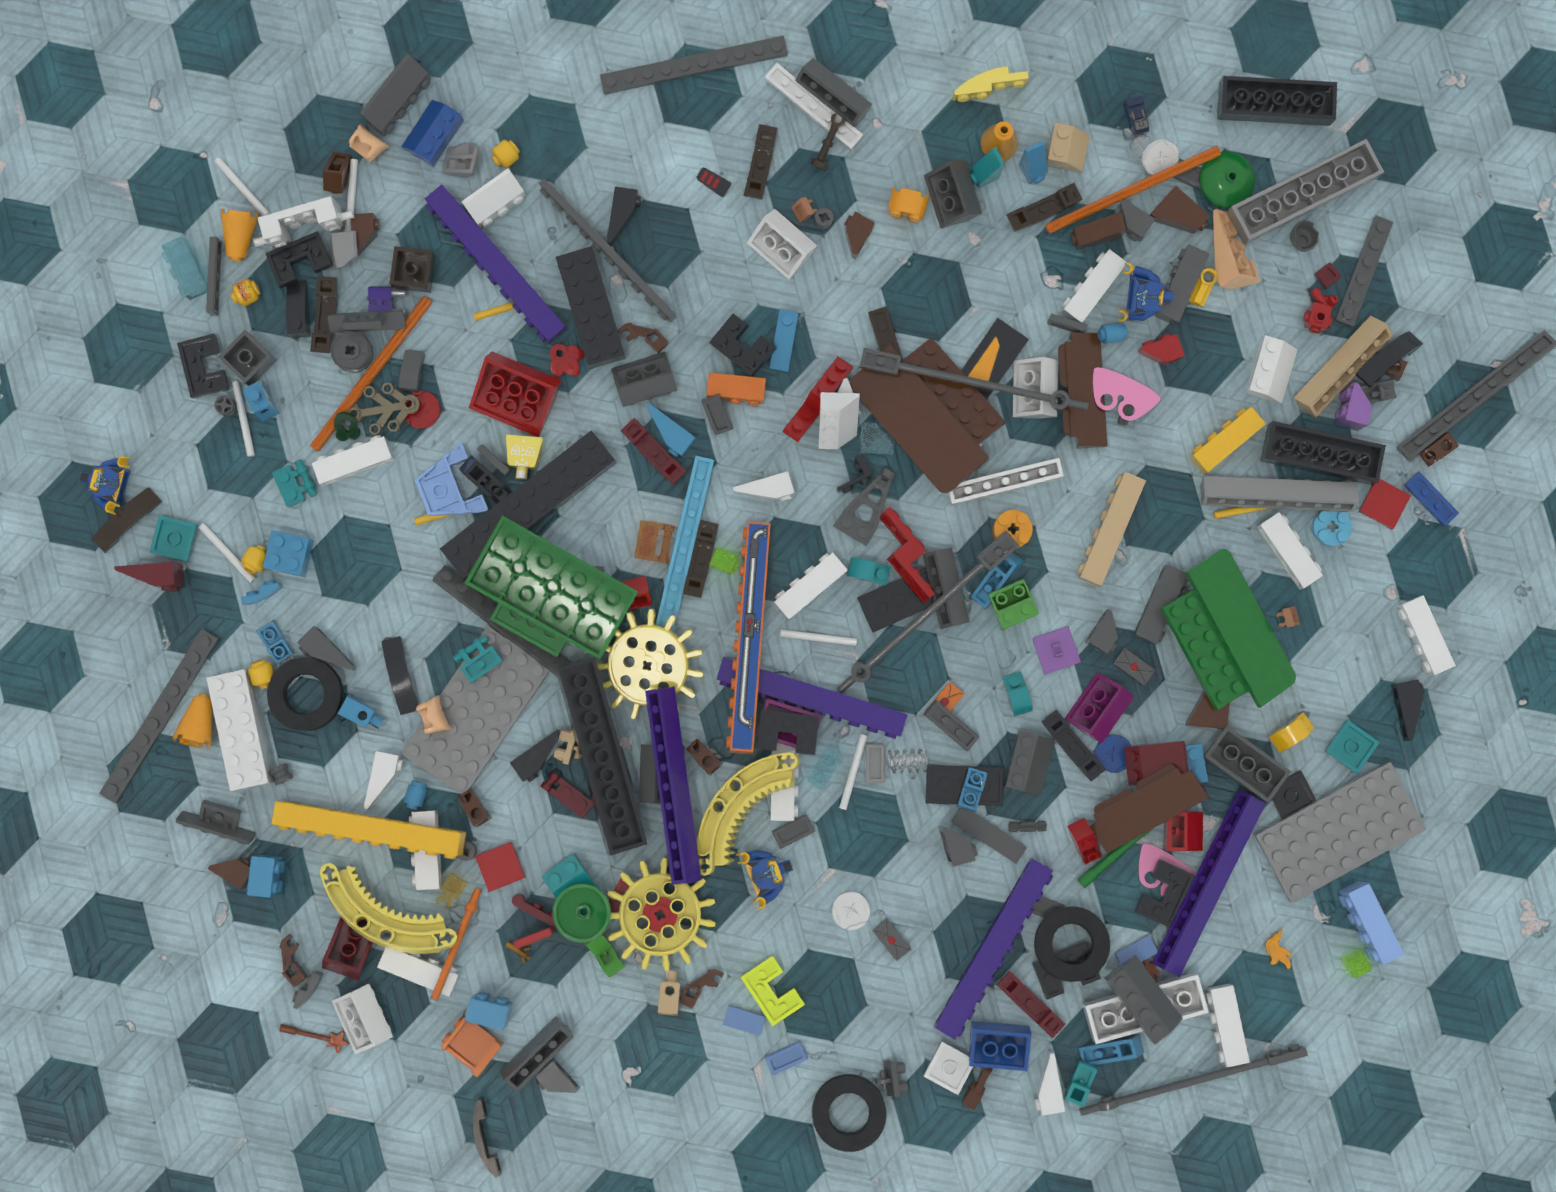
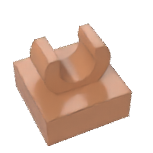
M806 197L800 198L791 206L799 223L805 222L817 211L816 208L812 209L810 206L813 201L811 199L807 200Z
M1295 606L1282 609L1283 612L1276 614V617L1283 616L1285 618V621L1280 623L1279 627L1287 626L1289 628L1300 625Z

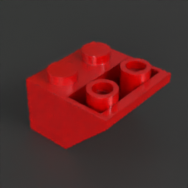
M1182 812L1164 822V850L1203 851V812Z

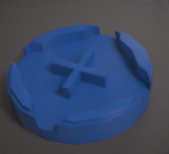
M1108 735L1102 744L1097 743L1094 751L1095 757L1104 766L1105 771L1110 773L1121 772L1126 769L1124 747L1131 746V744L1120 735Z

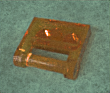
M641 520L634 558L669 564L668 552L671 535L674 532L675 526ZM659 530H664L660 556H655Z

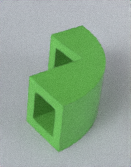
M605 933L593 941L584 942L595 955L602 970L609 978L625 968L624 963Z

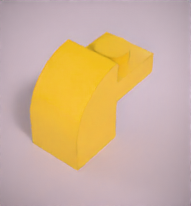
M1302 712L1288 724L1273 732L1269 739L1280 753L1307 737L1310 731L1314 729V726L1304 712Z

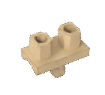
M561 730L559 740L568 742L566 750L556 747L554 758L570 765L573 750H575L574 758L579 759L580 756L575 746L576 742L573 731Z

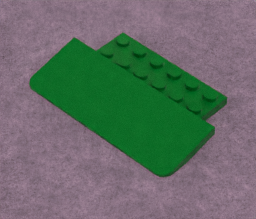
M1227 549L1218 550L1187 570L1185 574L1193 589L1163 606L1160 610L1214 710L1221 709L1247 691H1249L1257 708L1263 707L1293 685L1296 680V674L1232 554Z

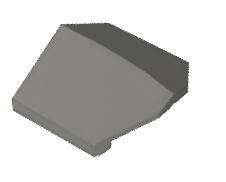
M462 143L454 147H448L442 173L463 178L474 175L479 154L478 147L474 143Z
M356 231L331 234L329 238L331 262L337 270L358 257Z

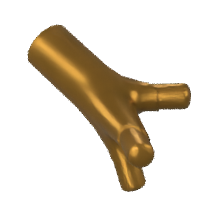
M508 941L505 947L517 954L523 964L526 963L525 958L531 959L525 952L531 950V946L516 949L513 942Z

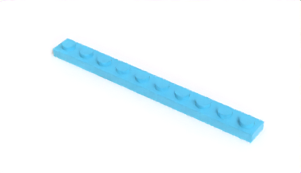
M695 456L656 625L665 627L671 615H675L677 621L686 576L714 464L713 459ZM675 621V623L673 624V626H672V628H671V631H672L673 633H674L676 621Z

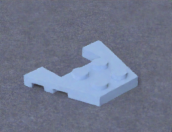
M459 443L455 449L443 456V459L432 465L415 479L429 516L486 513L488 511L483 495L463 501L452 473V466L468 459L463 443Z

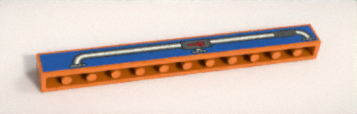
M748 522L747 527H743V539H746V546H742L741 557H745L744 565L740 564V576H743V583H739L738 595H742V600L737 602V614H740V621H736L735 632L739 633V639L734 641V651L737 652V659H733L732 670L736 671V677L731 679V690H734V697H730L729 709H733V716L728 717V728H731V736H727L726 747L730 748V753L753 754L771 523Z

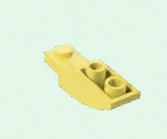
M1008 66L988 70L976 75L954 91L953 101L966 102L971 98L984 100L991 96L992 88L995 90H1003L1008 86L1021 88L1028 82V71L1009 73Z

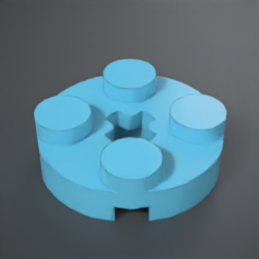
M1321 511L1312 522L1313 535L1325 546L1342 544L1348 540L1352 531V523L1346 512ZM1331 522H1334V525L1337 527V529H1334V532L1327 528V525H1330Z

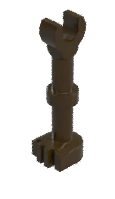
M835 113L831 116V128L826 139L822 141L823 145L817 158H812L810 162L811 165L826 171L829 165L824 162L826 154L834 144L832 141L837 130L846 122V119L843 117L840 123H836L835 118L837 114Z

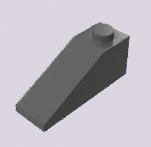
M313 626L297 642L300 645V651L306 656L310 655L355 671L357 669L342 651L316 626Z

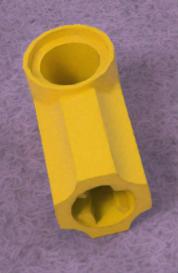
M1206 268L1201 272L1189 299L1191 304L1199 307L1204 306L1218 278L1217 272L1214 269ZM1209 274L1212 278L1211 282H1206L1203 279V275Z

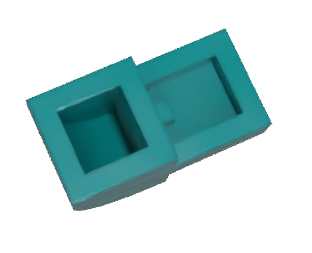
M851 557L846 576L880 585H887L891 567L874 561Z
M1021 672L1003 676L1002 680L1014 717L1032 712L1030 694Z
M1081 1060L1078 1061L1073 1075L1069 1078L1065 1090V1100L1081 1107L1084 1106L1090 1092V1086L1098 1071L1097 1067Z

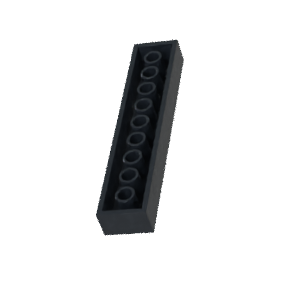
M591 430L447 542L440 550L460 576L466 580L502 516L531 531L616 464L615 459Z
M590 657L555 667L606 853L611 856L647 845L596 658Z

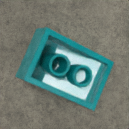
M576 853L542 876V879L556 898L564 889L574 884H590L600 889ZM582 908L581 913L587 915V909Z

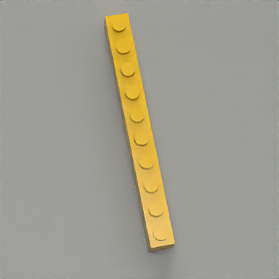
M275 801L271 823L278 825V829L281 830L296 828V832L308 833V831L315 832L314 835L323 837L326 834H331L334 839L344 840L345 837L351 838L352 842L363 843V840L370 841V845L381 846L383 843L388 844V848L391 849L406 847L409 852L418 853L419 850L426 851V855L437 856V853L444 854V858L456 859V856L463 855L466 832L288 801Z

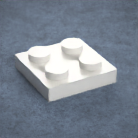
M941 1041L923 1076L958 1095L973 1067L969 1066V1055Z

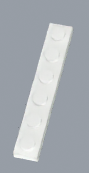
M776 63L765 76V80L829 132L832 124L831 116L835 112L797 83L794 76ZM837 114L835 122L840 123L842 117ZM846 121L837 130L835 138L849 150H852L863 138V134Z

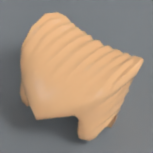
M362 124L358 126L354 134L349 138V146L369 162L390 147L369 132Z
M440 695L416 707V710L422 717L425 734L452 729L445 718Z

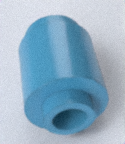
M1121 323L1101 325L1100 329H1098V338L1103 344L1121 342L1128 335L1126 325Z
M412 780L411 785H408L404 798V803H407L406 807L417 810L418 807L423 806L427 793V784Z

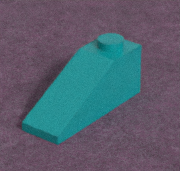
M996 147L971 168L970 177L973 185L976 184L978 189L998 180L1001 175L1004 162Z

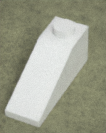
M788 471L733 487V491L736 494L781 500V502L791 500V496L795 494Z
M382 751L375 752L364 804L365 809L372 808L398 775V771L402 770V755Z
M1052 1050L1047 1053L1036 1092L1037 1099H1034L1036 1111H1040L1042 1116L1065 1112L1055 1054Z

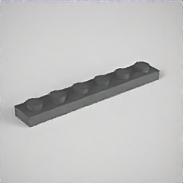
M1377 215L1374 216L1334 319L1335 322L1351 328L1354 326L1394 222Z

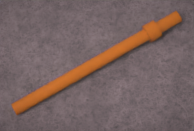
M474 888L470 901L466 903L464 908L466 911L456 933L457 943L449 950L431 995L433 1000L438 1001L472 914L476 912L478 907L476 904L482 892L480 889Z

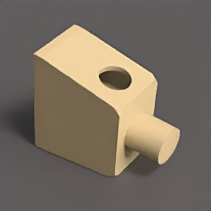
M666 971L665 982L661 981L658 1004L659 1015L678 1016L681 983H677L678 971ZM668 988L674 989L673 995H667Z

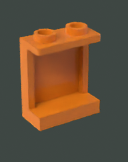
M460 1017L453 1025L456 1028L453 1033L450 1034L448 1032L441 1041L443 1043L441 1049L451 1053L470 1068L473 1075L478 1077L504 1043L481 1025L466 1022L465 1017L464 1019Z

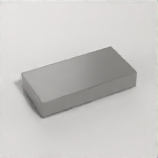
M865 744V783H885V744Z

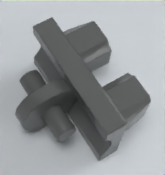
M1394 379L1376 382L1370 388L1366 384L1360 386L1370 403L1396 398Z
M884 1060V1070H880V1077L875 1079V1083L881 1084L882 1090H887V1096L900 1097V1094L908 1091L907 1082L905 1080L898 1081V1074L905 1073L906 1071L905 1063Z

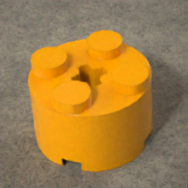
M893 187L887 211L892 218L901 219V216L907 217L909 222L919 223L925 217L929 196L926 195L924 198L921 197V192L906 188L896 191V187Z
M1019 510L1005 511L995 520L992 526V536L995 540L1004 531H1007L1019 544L1017 548L1019 549L1031 538L1033 531L1031 520L1027 514ZM1011 525L1013 526V528L1017 530L1014 532V534H1012L1011 531H1008Z

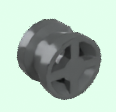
M820 208L815 213V225L822 230L829 229L833 224L834 216L830 209Z
M220 396L214 403L216 411L226 417L234 415L237 410L236 402L228 396Z
M287 763L269 771L270 775L275 779V786L293 778V775L288 772Z
M465 841L463 855L457 857L462 861L473 859L477 854L476 845L471 841Z

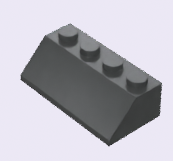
M406 54L360 111L365 122L383 137L386 134H390L394 130V124L398 119H402L406 115V109L410 104L413 105L417 101L418 94L422 89L425 90L429 86L431 78L428 72L409 54Z
M1229 726L1223 729L1204 754V760L1264 803L1271 801L1291 773L1290 770Z
M1136 955L1104 977L1152 1043L1157 1044L1169 1035L1183 1019Z

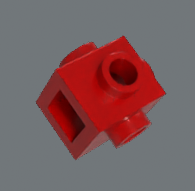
M1313 302L1304 313V328H1308L1310 332L1317 334L1330 328L1333 319L1330 316L1332 306Z

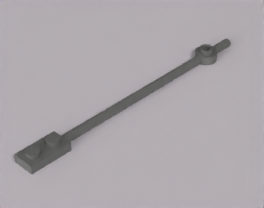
M867 348L863 349L860 368L895 376H897L898 370L935 377L1050 402V406L1057 411L1064 410L1067 406L1083 410L1088 409L1089 403L1069 399L1068 394L1062 390H1057L1050 395L900 362V355ZM1060 398L1062 404H1057L1056 399Z
M1004 531L977 555L980 562L866 663H855L851 668L852 675L837 687L838 691L843 693L856 681H867L871 675L870 669L985 567L991 572L1016 550L1019 544L1007 531ZM859 668L864 669V672L858 673L857 670Z
M1293 1044L1288 1046L1287 1050H1271L1264 1058L1250 1061V1063L1224 1068L1118 1098H1112V1095L1103 1096L1098 1103L1079 1108L1080 1115L1112 1110L1123 1104L1266 1065L1273 1066L1306 1057L1308 1053L1305 1047Z

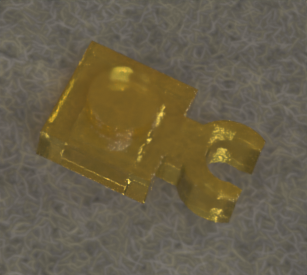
M450 873L440 889L445 894L440 896L436 903L439 904L442 899H445L447 901L445 909H449L452 905V897L458 900L468 882Z

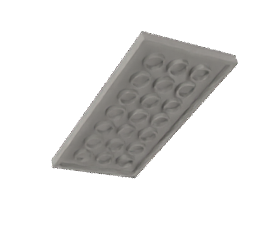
M489 626L485 628L479 638L486 635L489 641L483 645L484 648L487 649L492 645L504 662L471 684L460 669L461 666L466 664L463 661L440 694L445 718L452 729L425 734V727L422 721L401 752L402 755L460 794H463L472 787L550 672L513 642ZM477 649L474 652H472L469 656L471 659H473L478 654H480V652Z
M1387 761L1255 833L1254 836L1289 902L1293 903L1425 831L1426 828L1392 763Z

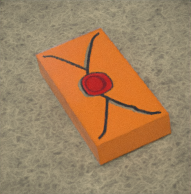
M949 682L935 700L951 711L965 693Z

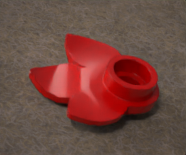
M555 344L552 346L549 352L552 359L550 364L552 374L556 378H559L563 372L568 375L578 376L580 367L577 360L585 356L584 351L575 345L566 347L562 344ZM557 350H561L563 352V355L561 357L556 356Z

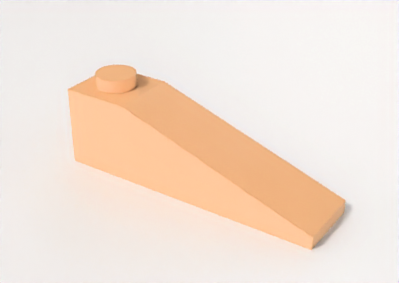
M1215 209L1213 211L1214 257L1218 284L1223 288L1235 289L1260 282L1255 264L1252 259L1248 260L1244 252L1246 247L1244 243L1241 244L1237 239L1236 235L1238 232L1228 213Z

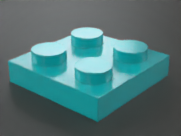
M159 515L149 553L189 562L198 525Z
M1346 720L1325 749V752L1358 774L1380 742L1351 721Z

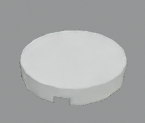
M1167 139L1153 141L1143 152L1142 166L1148 174L1154 175L1178 164L1179 150L1173 142Z
M853 891L844 892L833 902L832 916L836 924L841 928L857 930L864 926L869 919L870 906L866 898L860 893Z

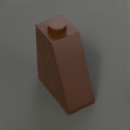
M1177 186L1170 191L1150 214L1151 217L1155 218L1154 222L1192 234L1197 230L1202 231L1207 226L1208 222L1206 220L1210 216Z
M1118 212L1075 227L1070 235L1072 245H1075L1076 250L1121 239L1126 231L1122 213Z
M1203 690L1186 721V726L1224 729L1228 726L1230 703L1219 710H1214Z

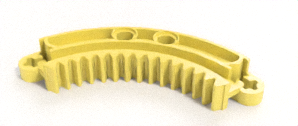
M796 753L775 754L757 760L738 771L719 789L704 814L697 837L701 875H710L714 872L715 866L729 865L734 862L730 855L735 852L730 850V847H734L736 844L731 841L737 839L734 833L740 830L736 826L743 824L740 819H746L744 813H750L749 808L755 807V803L761 802V798H766L767 795H771L773 792L794 788L796 778H793V769H796L800 764L799 756ZM789 756L795 760L791 767L789 763H784L783 761L789 759ZM737 780L741 785L738 791L734 788V783ZM719 802H722L724 805L722 812L717 808ZM710 855V858L700 859V857ZM705 862L710 866L706 871L701 867Z
M326 863L321 867L320 876L332 905L353 930L369 941L384 948L412 954L439 953L441 950L451 948L457 943L456 932L445 928L444 919L439 913H437L436 919L432 915H429L428 920L425 919L424 915L421 916L420 920L417 919V915L410 919L409 914H406L403 918L402 912H399L397 915L394 909L389 912L388 906L383 908L381 902L377 903L376 898H372L370 892L367 893L355 867L347 866L346 869L340 871L331 863ZM330 868L331 871H334L331 874L333 879L332 882H329L327 874L324 875V873L327 872L326 869ZM360 920L368 922L363 928L357 926ZM384 933L392 935L388 941L381 939ZM446 934H449L451 937L454 936L450 943L444 940L440 941L441 946H438L437 936H439L440 940L446 938Z

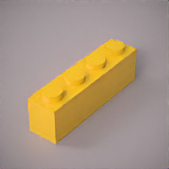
M1252 406L1247 410L1242 408L1235 414L1237 418L1233 422L1229 419L1221 426L1222 431L1218 434L1216 432L1212 433L1206 438L1208 442L1204 446L1200 443L1192 450L1194 454L1190 458L1204 475L1266 425Z

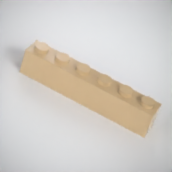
M1370 316L1297 393L1294 400L1298 407L1316 418L1356 376V373L1393 336L1387 323Z
M1127 472L1117 476L1114 483L1117 487L1114 493L1111 492L1107 499L1109 506L1107 510L1102 511L1099 518L1102 521L1099 528H1095L1092 538H1094L1092 546L1088 545L1084 555L1087 558L1084 563H1080L1077 573H1079L1078 579L1097 587L1102 586L1146 480Z

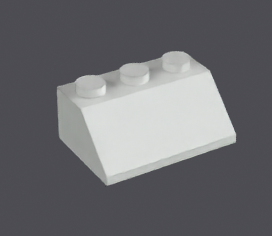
M507 168L464 199L462 203L481 229L482 227L490 226L493 223V219L497 216L505 215L511 206L520 204L526 195L509 168Z
M776 209L764 216L747 242L749 246L789 280L809 259L817 247L813 241Z
M1267 335L1261 338L1245 394L1282 404L1298 349L1283 340Z
M1047 357L1015 360L1013 387L1052 395L1053 392L1058 390V360ZM1013 395L1014 418L1057 417V410L1050 406V402Z
M821 392L819 449H839L857 436L859 393Z
M370 984L331 1001L355 1054L375 1047L393 1037L391 1028L384 1018L383 1010L379 1006Z

